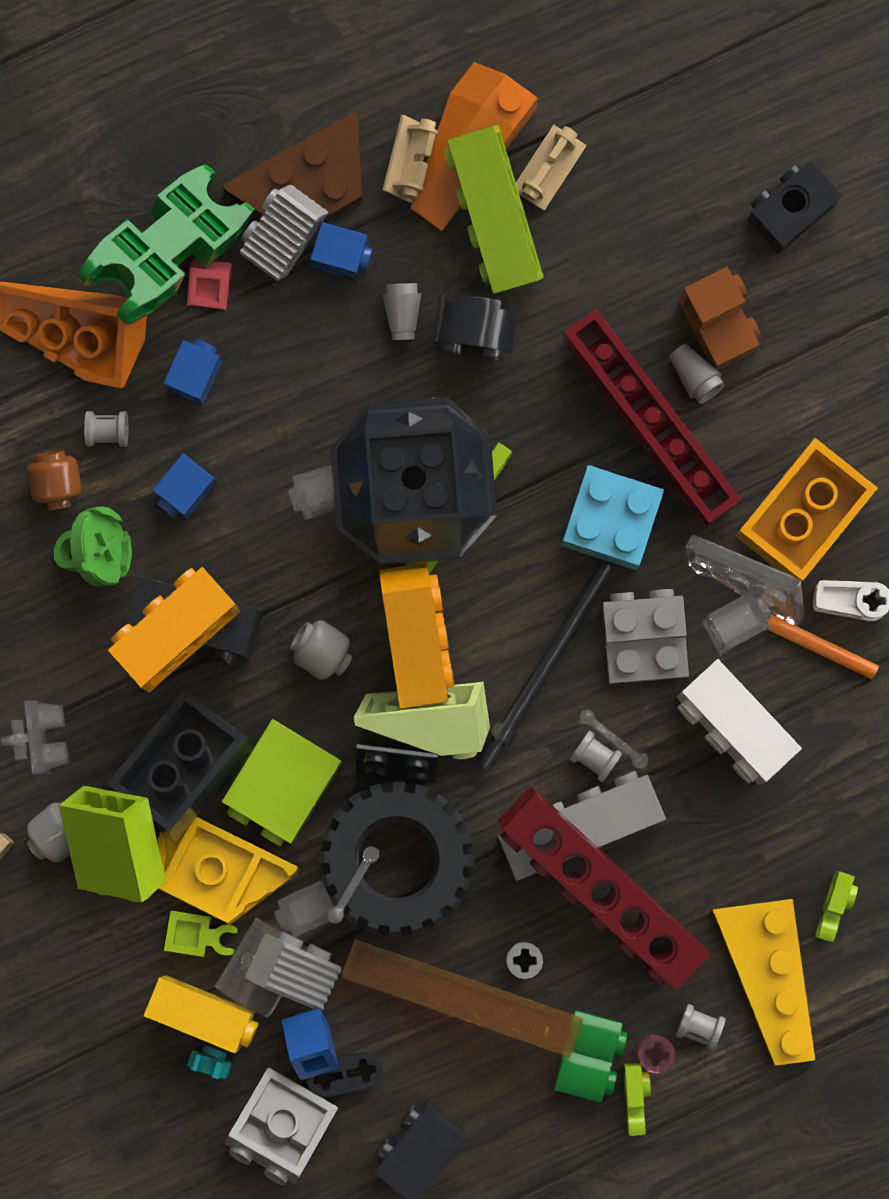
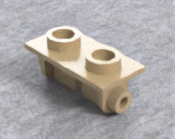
M401 115L383 191L409 203H412L413 199H417L418 193L423 192V183L428 164L423 162L424 157L431 155L434 139L438 134V131L435 129L436 122L429 119H421L419 123L405 115Z
M553 125L516 182L519 195L544 211L587 146L576 139L577 133L566 126L560 129Z

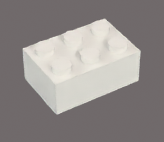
M719 659L713 662L676 697L681 702L677 707L681 714L693 725L698 721L709 732L705 739L718 753L722 754L726 751L736 761L732 766L733 769L748 784L754 781L758 785L767 782L802 749Z

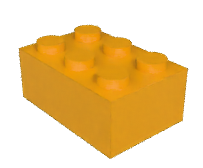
M814 438L735 536L798 586L878 488L819 440Z
M427 563L379 570L400 709L448 702L446 688L454 687L448 650L441 651L449 648L443 613H435V611L443 610L437 574L429 575Z
M203 567L197 572L191 568L182 574L174 582L173 585L177 589L165 600L162 596L154 599L142 611L146 616L134 627L130 623L125 625L111 638L114 645L108 651L137 684L148 693L241 612L232 599Z

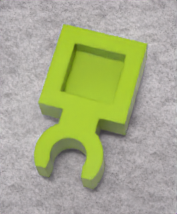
M840 871L834 872L815 937L834 942L841 915H843L845 908L851 910L857 895L858 887L852 885L855 876Z
M171 910L164 951L205 957L207 946H213L214 950L221 955H232L235 949L222 946L220 938L225 932L238 933V928L227 924L219 926L217 929H211L212 917Z
M639 1063L622 1064L629 1136L646 1135L644 1097L651 1096L649 1072H642Z

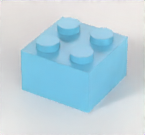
M588 465L561 546L637 571L664 490Z

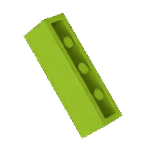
M499 125L448 139L450 148L445 149V156L451 172L457 171L461 186L456 188L457 197L462 210L468 209L472 225L468 226V233L473 247H480L484 263L479 264V269L484 285L486 287L491 285L494 294L542 279L543 273Z

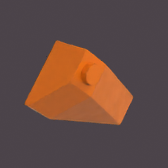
M474 62L450 92L437 130L438 134L434 139L431 155L428 156L426 162L428 167L423 183L424 190L422 193H418L417 199H413L411 210L443 232L461 209L456 188L461 186L457 171L451 172L445 156V149L450 148L448 139L499 125L504 145L507 149L536 111L538 98L506 74Z
M0 282V331L21 343L24 341L44 352V357L53 362L59 361L73 369L76 376L93 383L120 389L125 386L145 341L147 316L131 324H124L116 315L121 306L126 302V297Z

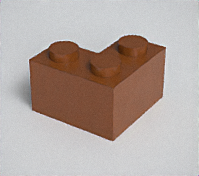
M728 267L685 287L678 302L708 362L717 370L756 352L760 345L758 339L761 338V333L755 320L752 317L746 319L742 311L746 302L744 296L747 295L745 285L738 274L732 276Z

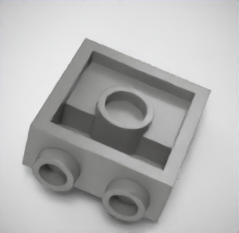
M673 589L650 591L649 599L634 600V593L626 592L611 594L610 602H603L602 616L609 684L689 677L683 596H674Z
M268 1067L224 1144L231 1147L229 1154L237 1161L250 1165L253 1160L265 1167L264 1174L273 1182L285 1185L289 1181L295 1185L338 1107Z

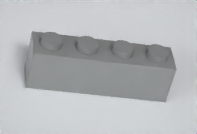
M636 771L614 779L616 788L601 793L599 786L578 794L579 803L564 808L561 801L553 804V806L597 847L603 846L666 820L648 774L639 778ZM550 829L539 830L534 835L533 843L536 845L547 844L552 839L553 831ZM500 835L497 836L515 881L537 873L529 864L533 859L531 855L523 848L517 853ZM576 856L568 857L566 860H569V859L574 858V857H576Z

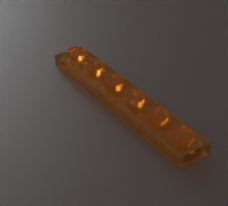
M357 939L354 940L341 975L343 980L571 1059L584 1022L582 1017Z

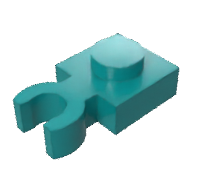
M204 1044L202 1050L196 1048L192 1050L187 1066L193 1071L206 1073L213 1078L226 1079L229 1076L233 1061L225 1059L226 1051Z

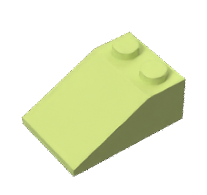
M484 683L457 684L454 687L446 688L448 702L400 709L397 691L366 694L354 716L355 726L440 756L452 755L454 759L471 758L477 752L482 751L490 729Z

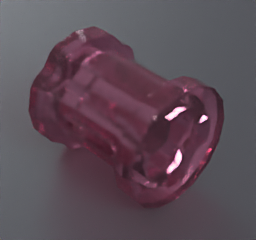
M657 1034L648 1035L638 1043L636 1057L646 1070L653 1073H662L673 1064L675 1050L666 1038ZM659 1042V1048L665 1051L666 1055L665 1058H658L657 1064L652 1065L651 1059L645 1055V1050L653 1049L654 1043Z

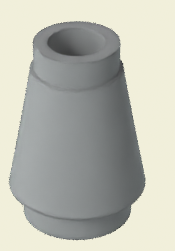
M417 283L386 284V294H383L382 297L392 340L415 339L422 294L417 291Z
M688 344L680 346L669 356V360L673 363L690 399L696 398L700 404L705 403L724 387L725 384L720 379L722 374L696 351L691 349Z

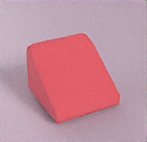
M194 259L189 270L187 305L226 310L232 264L213 261L209 266L205 267L198 259Z

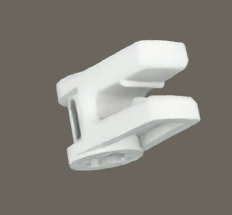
M819 581L814 590L813 609L816 612L868 622L876 621L889 611V589L877 582ZM871 592L875 593L877 601H882V605H879L874 612L869 611V604L863 603L862 600L866 599Z

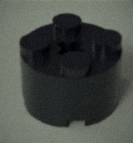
M441 294L434 343L441 345L440 350L443 354L464 356L465 349L480 351V359L503 362L504 354L513 353L519 305L511 303L509 311L502 309V301L457 295L455 303L448 302V294Z

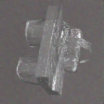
M37 700L25 701L28 734H24L23 720L11 721L12 736L2 737V746H14L15 761L27 759L26 744H29L32 774H49V769L69 764L67 743L46 744L45 729L65 727L63 706L42 704Z

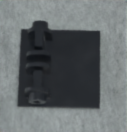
M368 737L367 740H359V745L357 744L356 772L363 773L365 778L385 780L387 776L403 778L404 782L414 785H425L427 781L435 782L438 754L412 745L411 751H408V744L403 743V750L395 749L396 740L393 739L391 741V748H387L388 739Z

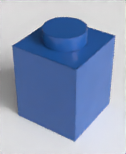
M322 222L310 259L312 268L358 280L360 270L367 272L373 254V248L367 247L368 236Z
M195 339L193 344L183 340L164 381L166 389L203 405L222 365L220 356L215 354L217 348L198 339Z
M183 453L153 489L160 498L156 505L174 519L180 514L188 520L217 482L214 477Z
M320 1008L312 1011H301L292 1017L282 1019L289 1059L300 1080L339 1069L331 1029Z

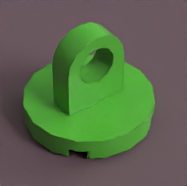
M108 507L88 508L79 513L73 523L72 530L64 532L55 544L54 560L57 565L71 572H79L86 582L95 587H107L119 583L120 577H125L129 571L132 558L130 535L128 531L123 532L119 524L123 520L119 514Z

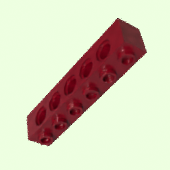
M594 309L564 332L562 341L703 527L706 529L737 506L741 501L739 495L600 312Z
M532 785L497 820L504 831L500 837L517 853L523 848L531 855L533 859L529 864L543 878L547 880L552 875L562 884L558 889L559 892L574 906H577L579 902L584 904L591 911L587 917L603 933L610 928L620 938L616 944L631 959L639 955L648 964L645 971L659 985L662 986L667 981L677 990L710 956L702 943ZM550 829L553 831L552 839L547 844L536 845L533 843L534 835L539 830ZM579 856L582 858V863L577 870L573 872L562 870L563 863L568 857ZM608 883L611 885L610 891L605 897L599 899L591 897L592 890L597 884ZM626 911H639V917L633 924L623 925L620 923L621 917ZM664 936L668 938L667 944L662 950H649L650 943L656 937Z

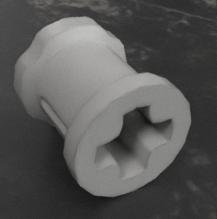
M86 411L84 435L87 446H94L95 443H118L120 447H127L129 424L126 411H121L119 415H95L93 411Z
M589 730L569 760L573 763L579 761L598 774L597 779L603 782L621 757L622 752L619 750L613 752L594 739V733Z
M528 942L516 943L507 952L506 964L510 972L517 978L528 979L539 973L542 968L543 957L535 945ZM521 949H528V954L536 958L535 964H530L526 972H521L520 966L513 964V957L520 956Z
M687 1004L675 1036L678 1038L687 1037L707 1045V1050L713 1052L721 1036L726 1018L719 1016L716 1019L694 1010L693 1005Z

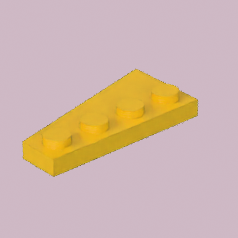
M793 899L712 909L773 1065L814 1061L815 1054Z

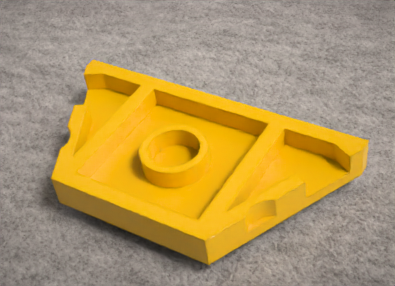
M198 817L195 818L176 843L161 832L160 837H158V847L166 882L158 889L229 925L295 877L300 870L298 866Z

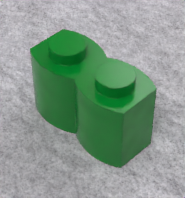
M574 1009L554 1083V1090L602 1103L604 1094L611 1096L617 1077V1072L611 1071L614 1055L622 1056L628 1034L621 1031L622 1022Z

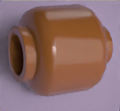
M54 450L34 455V462L30 463L26 468L32 499L36 503H47L48 510H57L71 506L70 499L78 496L82 491L76 459L65 455V450Z

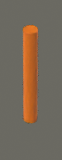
M772 614L769 615L765 623V629L871 680L878 670L879 665Z

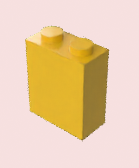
M167 975L159 977L144 1013V1016L233 1053L238 1052L242 1046L246 1048L248 1045L250 1046L259 1025L258 1022L253 1021L255 1011Z

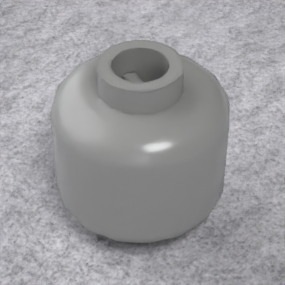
M323 620L316 621L313 624L306 622L300 628L290 646V649L294 651V663L320 680L329 678L333 673L340 676L352 659V655L347 653L350 645L349 638Z
M51 803L27 825V832L30 838L27 841L28 847L41 860L47 858L52 862H62L70 856L59 808L61 803Z

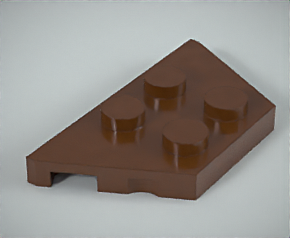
M353 112L224 184L226 193L231 197H236L243 203L248 202L257 214L263 216L265 210L262 208V204L271 191L275 188L279 191L288 185H293L297 190L307 195L309 199L314 200L316 204H319L328 211L323 221L361 201L362 182L357 114Z

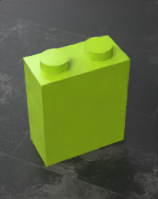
M272 719L222 801L229 806L226 814L247 826L250 819L261 825L264 829L260 835L280 847L284 841L293 844L343 762Z
M82 786L59 805L78 889L142 903L166 882L148 798Z

